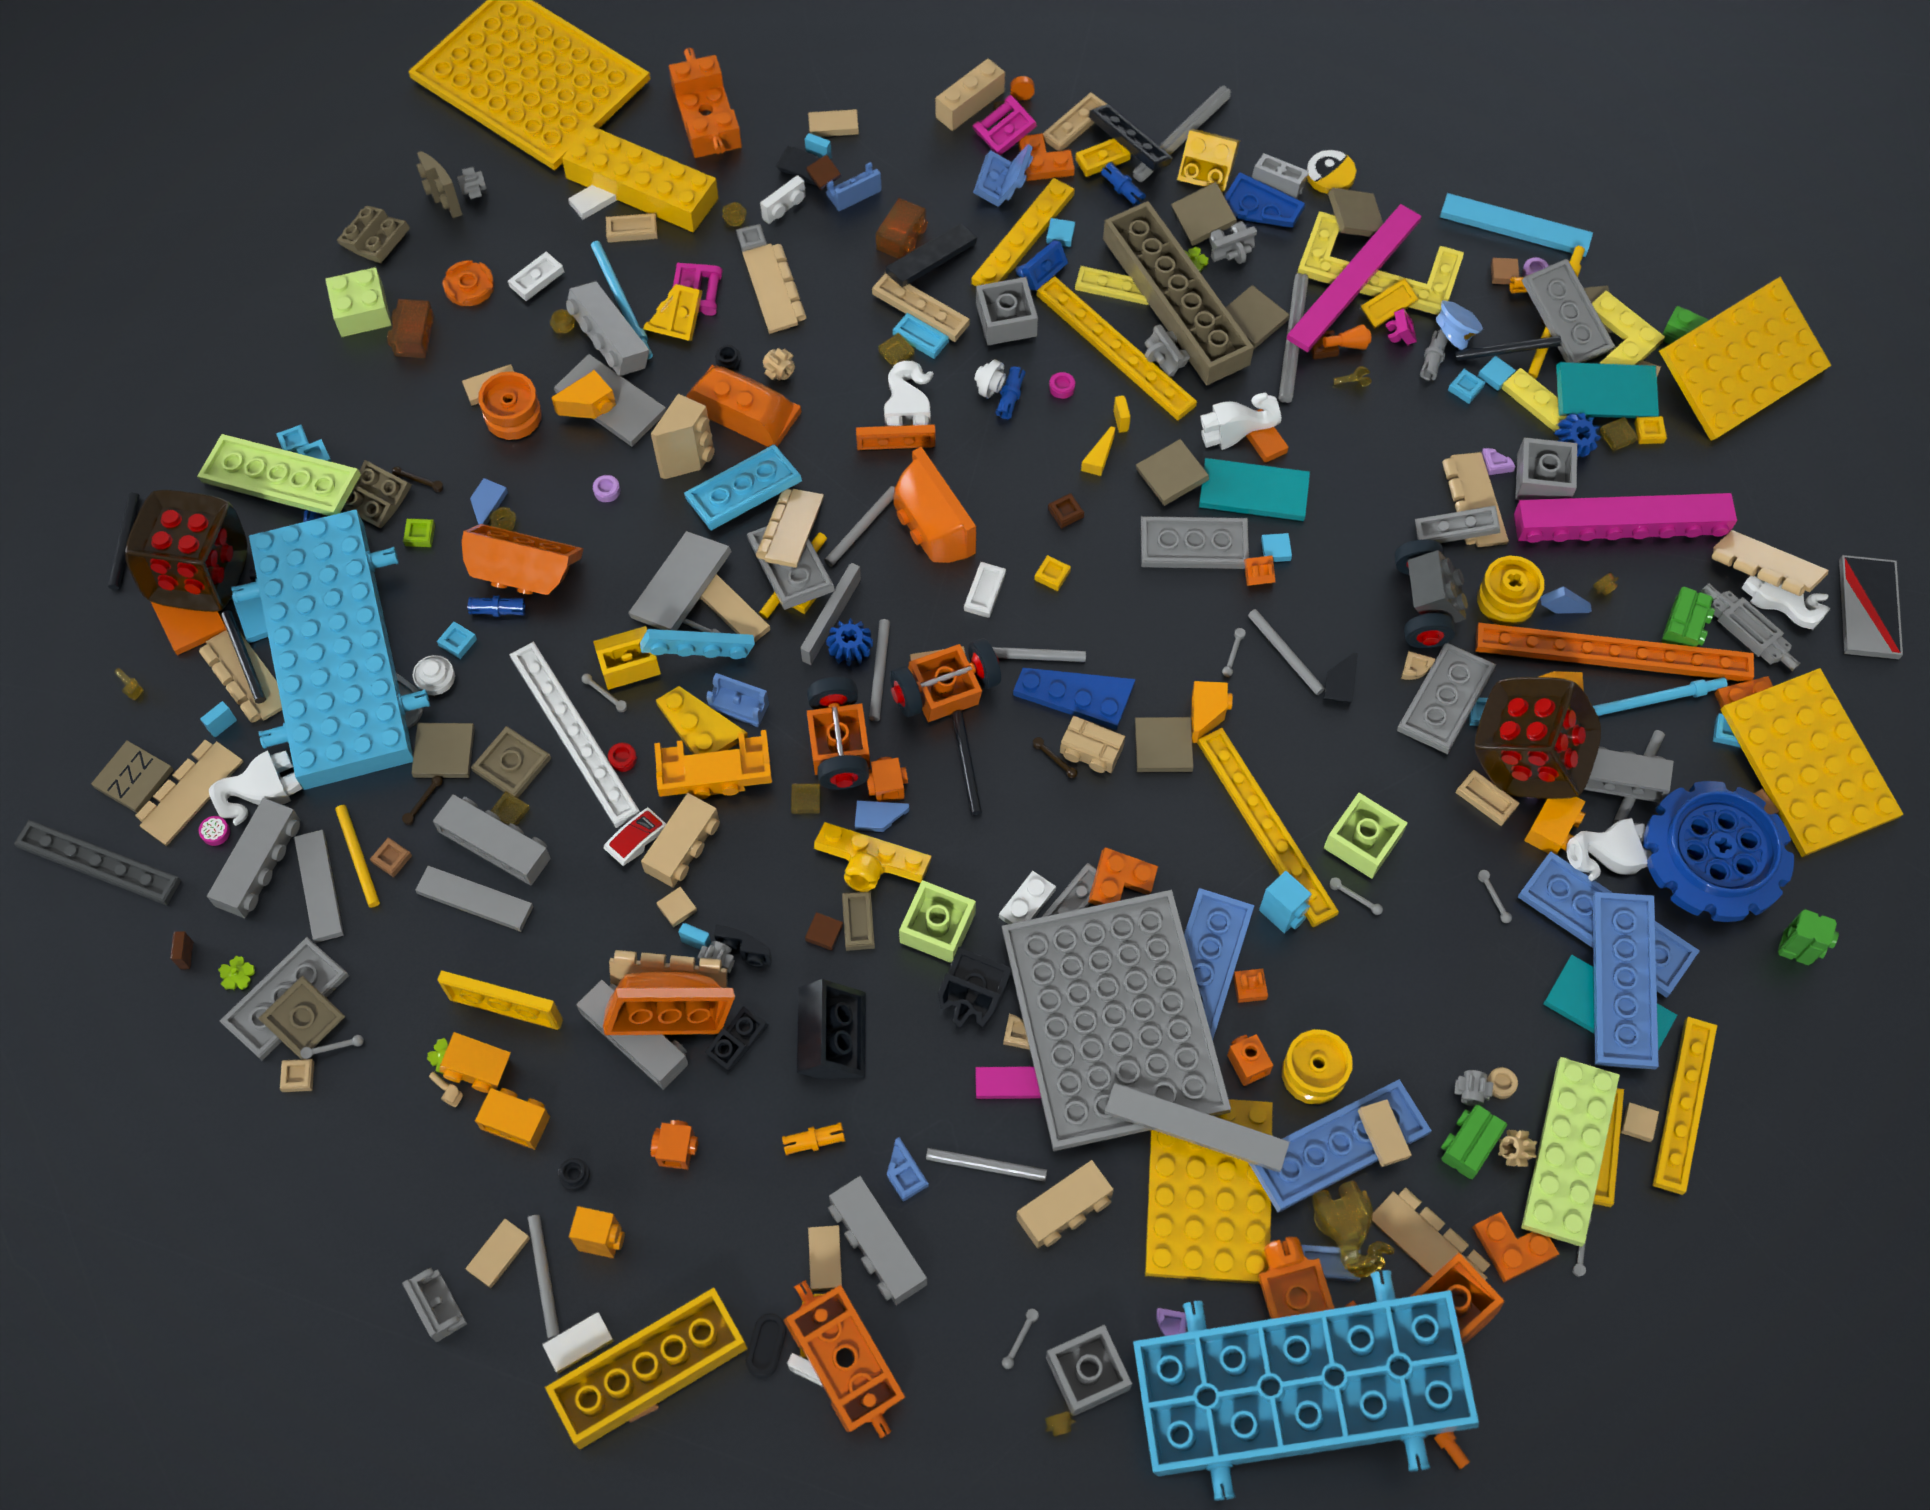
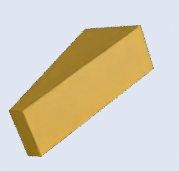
M1111 426L1085 457L1081 464V471L1102 476L1115 436V427Z

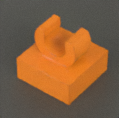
M1273 555L1244 559L1247 586L1275 582Z
M1263 969L1234 971L1233 978L1238 1003L1267 1000L1268 993Z

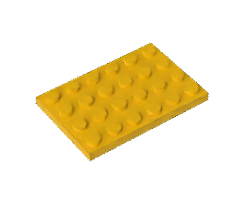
M1781 277L1771 281L1659 350L1710 440L1720 437L1832 366Z
M1821 668L1724 705L1720 709L1766 794L1779 810L1778 815L1786 826L1801 857L1904 815Z
M1228 1099L1231 1112L1215 1116L1272 1136L1273 1102ZM1151 1130L1145 1276L1260 1284L1258 1275L1267 1272L1269 1267L1264 1248L1270 1243L1271 1200L1250 1164L1223 1153Z

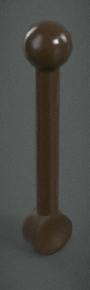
M397 466L392 469V474L397 477L403 476L428 485L435 492L443 490L441 481L432 482L404 472Z
M1041 737L1034 738L1033 747L1035 749L1044 751L1067 772L1069 778L1077 776V770L1070 768L1047 748Z
M440 776L432 778V784L411 812L403 815L402 820L406 825L414 823L415 814L434 789L442 785L443 779Z

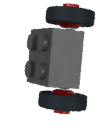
M1428 539L1407 542L1395 551V565L1401 573L1410 575L1414 608L1421 615L1410 619L1405 624V639L1409 645L1416 648L1438 647L1454 638V623L1466 620L1465 609L1468 608V602L1462 592L1464 576L1460 569H1456L1449 558L1444 557V551L1440 543Z

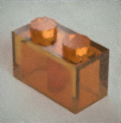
M898 198L876 232V249L898 259L907 255L908 252H912L916 245V239L920 234H924L928 225L926 209Z
M398 299L397 309H393L392 312L393 327L392 330L388 331L387 335L388 345L392 347L395 356L426 358L434 320V314L429 301Z

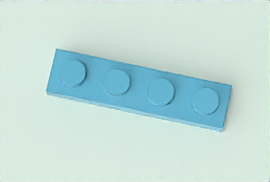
M648 629L640 642L641 653H651L653 655L678 654L682 657L701 655L707 658L721 656L731 657L732 659L746 658L755 645L754 636L748 634Z

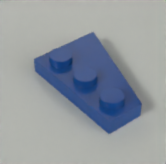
M1239 172L1224 196L1235 218L1239 220L1293 228L1305 209L1304 202Z

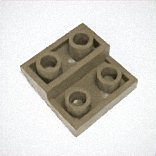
M422 151L418 152L420 163L416 164L421 179L425 178V180H422V184L426 194H432L435 203L441 202L444 210L449 209L453 218L461 216L462 212L453 182L445 169L428 154Z
M365 206L353 222L344 229L337 242L364 258L381 263L410 227L404 220L388 217L383 209Z
M365 460L359 470L361 476L343 509L347 511L357 509L362 519L382 528L398 509L412 484Z

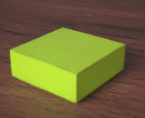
M407 519L403 539L404 545L410 547H432L435 529L434 520Z

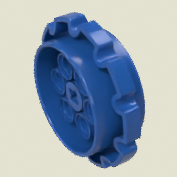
M1701 781L1695 782L1689 789V792L1680 787L1660 802L1655 809L1659 815H1653L1647 822L1643 846L1652 852V855L1647 859V867L1652 878L1659 888L1667 887L1672 891V896L1670 897L1672 902L1696 916H1699L1703 911H1707L1714 921L1736 922L1742 921L1749 914V911L1754 915L1763 913L1783 894L1780 887H1784L1791 880L1794 869V854L1785 849V846L1791 841L1790 835L1783 821L1776 813L1768 814L1764 810L1766 802L1757 795L1741 787H1737L1734 792L1729 791L1723 782ZM1719 822L1724 824L1727 829L1720 826ZM1692 828L1698 830L1700 834L1695 833ZM1741 842L1746 843L1749 848H1746L1745 846H1743V844H1742ZM1687 853L1692 854L1696 860L1690 858ZM1737 867L1743 869V871L1745 872V874H1744V873H1741V872L1737 869ZM1710 873L1715 874L1719 880L1713 878Z

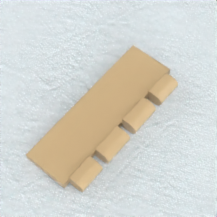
M767 244L742 252L769 334L797 326L798 322L804 321L806 314L793 281L789 264L786 262L787 259L782 245L776 244L772 246Z
M1482 452L1451 455L1449 459L1443 460V468L1446 478L1449 480L1448 484L1453 501L1456 502L1455 508L1457 512L1496 505L1500 533L1465 539L1466 544L1472 545L1476 543L1477 547L1508 544L1509 540Z
M787 489L781 492L756 556L759 559L765 560V562L797 568L823 502L824 494L798 489Z
M1733 530L1713 548V560L1727 566H1731L1734 563V569L1753 577L1758 573V579L1776 587L1782 584L1781 588L1797 596H1801L1805 591L1811 592L1828 575L1829 571Z
M227 630L207 640V645L200 648L199 653L207 664L212 667L213 672L221 683L226 686L227 691L235 702L241 705V710L250 722H256L261 718L264 721L282 710L276 679L242 634L243 642L266 697V701L260 704L255 703Z
M204 740L191 754L198 762L195 764L190 759H187L172 775L179 783L176 785L168 779L153 795V798L159 802V805L156 806L151 801H148L135 815L142 821L139 826L165 846L177 836L211 798L209 795L211 785L220 779L230 777L243 763L241 758L217 741L212 745L207 740Z
M616 950L614 958H610L609 961L610 983L618 986L624 975L631 973L686 972L698 973L713 978L722 988H727V969L721 968L722 960L700 958L699 966H695V957L671 955L670 963H666L665 954L642 952L641 960L639 961L637 960V952Z
M1406 1187L1399 1195L1393 1191L1369 1217L1380 1230L1431 1277L1454 1256L1460 1253L1484 1280L1488 1278L1483 1273L1491 1264L1475 1250L1466 1258L1462 1252L1469 1244L1451 1228L1442 1236L1438 1231L1446 1223L1428 1207L1418 1214L1415 1210L1422 1201Z

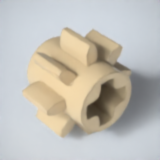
M777 348V350H770L763 359V367L767 369L764 374L772 380L777 379L780 381L781 379L789 378L795 369V364L791 360L793 355L786 349L781 350Z
M1507 1130V1137L1498 1140L1500 1142V1152L1498 1155H1502L1507 1159V1166L1518 1165V1167H1528L1527 1160L1537 1157L1535 1154L1537 1141H1532L1528 1138V1131L1519 1130L1517 1132V1130Z

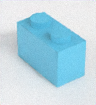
M1285 871L1265 890L1259 911L1285 934L1291 927L1294 930L1298 928L1306 919L1304 914L1310 908L1308 903L1312 894Z

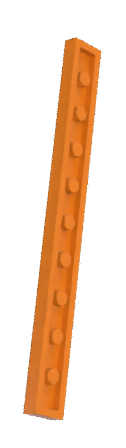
M1478 623L1476 627L1475 652L1716 679L1725 677L1726 680L1743 682L1751 681L1754 678V653Z

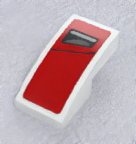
M647 807L620 828L605 843L604 849L624 866L644 852L645 845L658 837L666 823Z

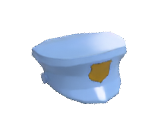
M1444 300L1441 302V312L1436 317L1437 323L1455 347L1460 350L1467 348L1471 337L1482 332L1483 327L1472 312L1460 305Z

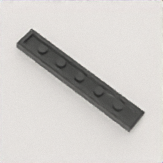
M28 820L14 843L19 849L164 905H168L181 882L177 876Z

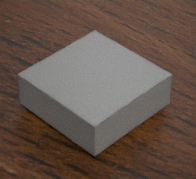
M760 224L736 230L742 252L767 245Z

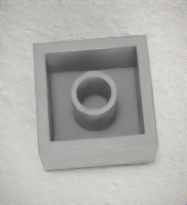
M1026 277L976 286V306L987 345L1037 336L1038 316Z
M1524 438L1517 453L1516 499L1572 498L1577 488V443Z
M1105 1325L1047 1351V1362L1072 1417L1130 1391L1132 1386L1131 1380Z

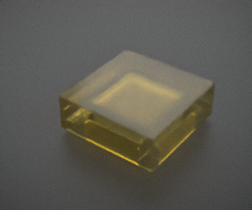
M899 333L878 346L879 352L892 366L914 355V348Z
M1625 417L1603 425L1600 429L1601 434L1613 451L1636 442L1638 438Z
M792 784V814L820 813V784Z
M505 791L490 811L495 813L502 823L506 825L512 823L517 826L530 808L528 804Z

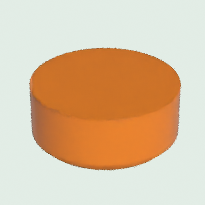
M1019 76L1013 79L1010 84L1011 96L1019 101L1030 99L1035 92L1033 80L1026 76Z

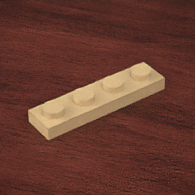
M886 273L872 288L874 296L905 314L909 313L949 336V339L954 342L970 325L969 318L910 284L902 288Z

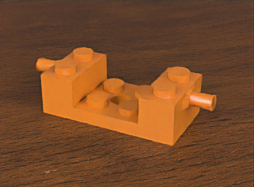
M688 48L685 49L684 55L687 61L669 65L674 94L694 158L720 154V152L722 154L725 151L742 148L739 125L734 110L730 108L724 90L722 72L716 55L696 59L693 48H689L690 54ZM706 110L712 112V113L709 114V115H702V114H701V112L706 111Z
M806 1280L801 1282L794 1288L804 1304L801 1305L798 1311L786 1317L783 1321L796 1344L802 1348L831 1399V1405L846 1432H851L864 1423L872 1422L880 1436L879 1438L886 1436L885 1433L889 1434L892 1430H890L882 1414H884L886 1409L905 1398L903 1392L842 1286L839 1285L824 1295L814 1296ZM842 1348H847L853 1353L854 1360L849 1367H841L836 1361V1354Z

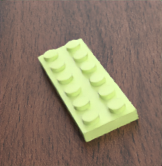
M221 434L197 477L202 483L331 516L341 512L361 474L357 468Z
M1563 1057L1559 1058L1521 1228L1580 1247L1585 1244L1619 1074Z

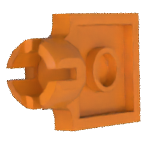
M1285 1237V1241H1282V1243L1278 1239L1265 1246L1264 1253L1269 1267L1268 1271L1259 1274L1258 1278L1271 1319L1335 1309L1319 1258L1314 1260L1307 1259L1297 1237Z

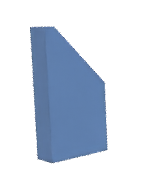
M483 478L470 498L478 525H487L508 494L507 487Z
M1565 587L1558 588L1540 597L1541 605L1556 614L1592 612L1591 603Z
M857 801L855 830L884 832L894 821L909 812V804Z
M900 1137L895 1139L887 1177L904 1202L927 1188L929 1183Z

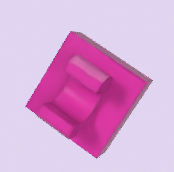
M1404 309L1394 312L1396 321L1392 320L1386 323L1389 331L1396 330L1388 335L1390 341L1395 343L1403 339L1407 345L1417 342L1413 320Z

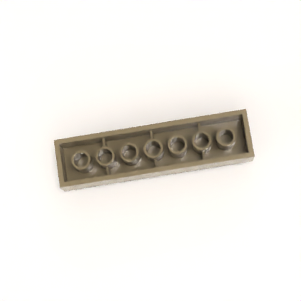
M1149 201L1106 219L1104 222L1103 240L1126 273L1133 279L1134 284L1141 294L1145 296L1148 304L1168 332L1173 331L1177 337V345L1180 349L1186 350L1190 355L1189 362L1206 386L1250 366L1254 346Z

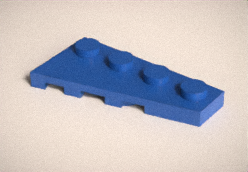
M1022 668L1013 690V696L1117 730L1136 679Z

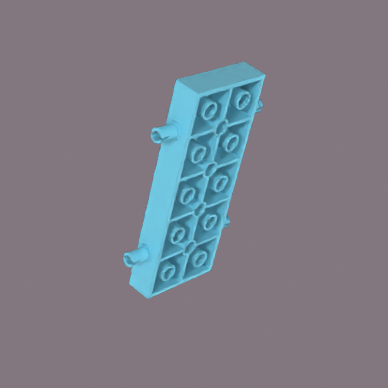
M357 509L249 535L257 578L255 582L232 586L231 589L234 591L232 594L236 604L261 598L285 721L283 726L259 731L262 747L265 749L270 746L289 743L295 778L304 790L413 762L414 754L405 715L407 711L429 707V697L426 689L402 696L400 694L374 573L376 568L399 564L395 547L371 553L365 527Z
M1383 1270V1285L1381 1284L1379 1271L1371 1273L1377 1302L1207 1329L1203 1301H1194L1195 1315L1191 1302L1183 1304L1188 1332L1133 1341L1153 1473L1157 1476L1207 1469L1211 1471L1214 1500H1224L1223 1485L1225 1497L1232 1499L1235 1498L1230 1468L1233 1465L1401 1440L1405 1443L1409 1471H1418L1416 1456H1419L1421 1470L1429 1469L1430 1464L1424 1438L1427 1435L1479 1428L1451 1290L1397 1299L1391 1277L1392 1273L1390 1270Z

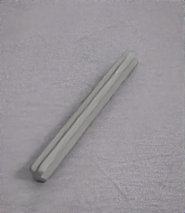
M1226 86L1218 88L1159 147L1171 155L1188 138L1189 130H1197L1230 98L1231 90L1226 88ZM1141 162L1133 170V177L1139 182H1143L1153 171Z
M1297 273L1295 275L1287 335L1304 316L1309 278L1307 274ZM1286 340L1278 397L1280 402L1290 403L1293 398L1299 347Z

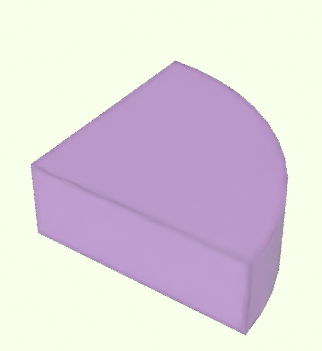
M1483 448L1482 456L1488 475L1514 471L1515 464L1511 458L1496 452L1495 449Z
M1157 1308V1323L1164 1336L1186 1333L1187 1322L1185 1313Z

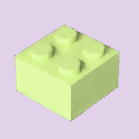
M376 267L326 278L333 317L341 337L392 326L384 288Z
M1358 793L1328 835L1324 849L1373 879L1402 837L1408 823L1366 796Z
M922 880L899 929L900 943L952 963L958 947H961L976 914V901Z

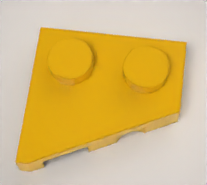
M675 284L668 293L667 299L661 302L656 309L657 312L649 322L645 323L643 329L692 341L703 290Z

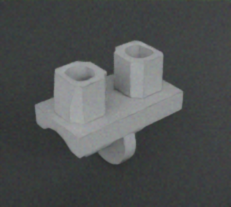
M1241 221L1231 226V235L1225 236L1220 229L1211 232L1209 241L1212 247V260L1216 262L1224 258L1228 260L1235 258L1237 263H1244L1246 261V254L1252 252L1251 248L1255 246L1254 236L1257 235L1255 227L1247 228Z
M1155 325L1153 334L1144 343L1148 348L1145 357L1149 362L1157 361L1162 370L1169 377H1172L1178 368L1184 367L1187 364L1190 355L1186 350H1179L1176 347L1177 337L1173 331L1166 332L1162 325Z

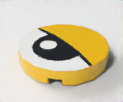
M1334 150L1321 151L1309 160L1307 171H1309L1307 176L1308 182L1321 193L1328 194L1332 188L1348 190L1354 183L1356 175L1355 163L1342 152Z

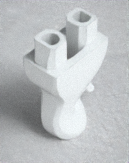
M902 361L893 366L888 375V383L892 395L884 405L885 426L931 425L929 399L923 392L906 381L913 379L917 384H926L932 379L933 372L929 371L923 374L921 366L913 361Z
M1266 392L1253 396L1252 404L1264 411H1256L1237 402H1221L1213 405V412L1200 416L1203 427L1201 435L1206 448L1219 444L1221 450L1233 446L1250 432L1269 429L1280 424L1281 413L1276 397L1268 395Z
M1750 576L1742 586V589L1753 597L1750 601L1751 604L1762 609L1779 610L1785 613L1795 624L1803 628L1814 630L1831 609L1826 605L1818 603L1826 601L1828 594L1814 593L1809 595L1804 602V593L1801 596H1797L1781 588L1782 584L1776 587L1758 579L1757 576Z
M267 750L258 755L242 774L220 779L211 785L209 795L221 818H234L233 823L237 826L248 816V810L244 805L228 802L230 796H237L257 805L260 804L263 798L283 805L291 801L290 795L303 789L295 778L294 772L281 778L280 772L293 767L286 750L270 755Z
M1632 818L1617 821L1602 833L1591 831L1579 832L1567 843L1566 852L1570 865L1579 871L1588 872L1590 881L1597 879L1601 870L1597 862L1589 857V852L1604 866L1617 874H1636L1642 868L1647 867V859L1652 855V852L1643 848L1641 844L1644 839L1645 825L1643 823H1634Z

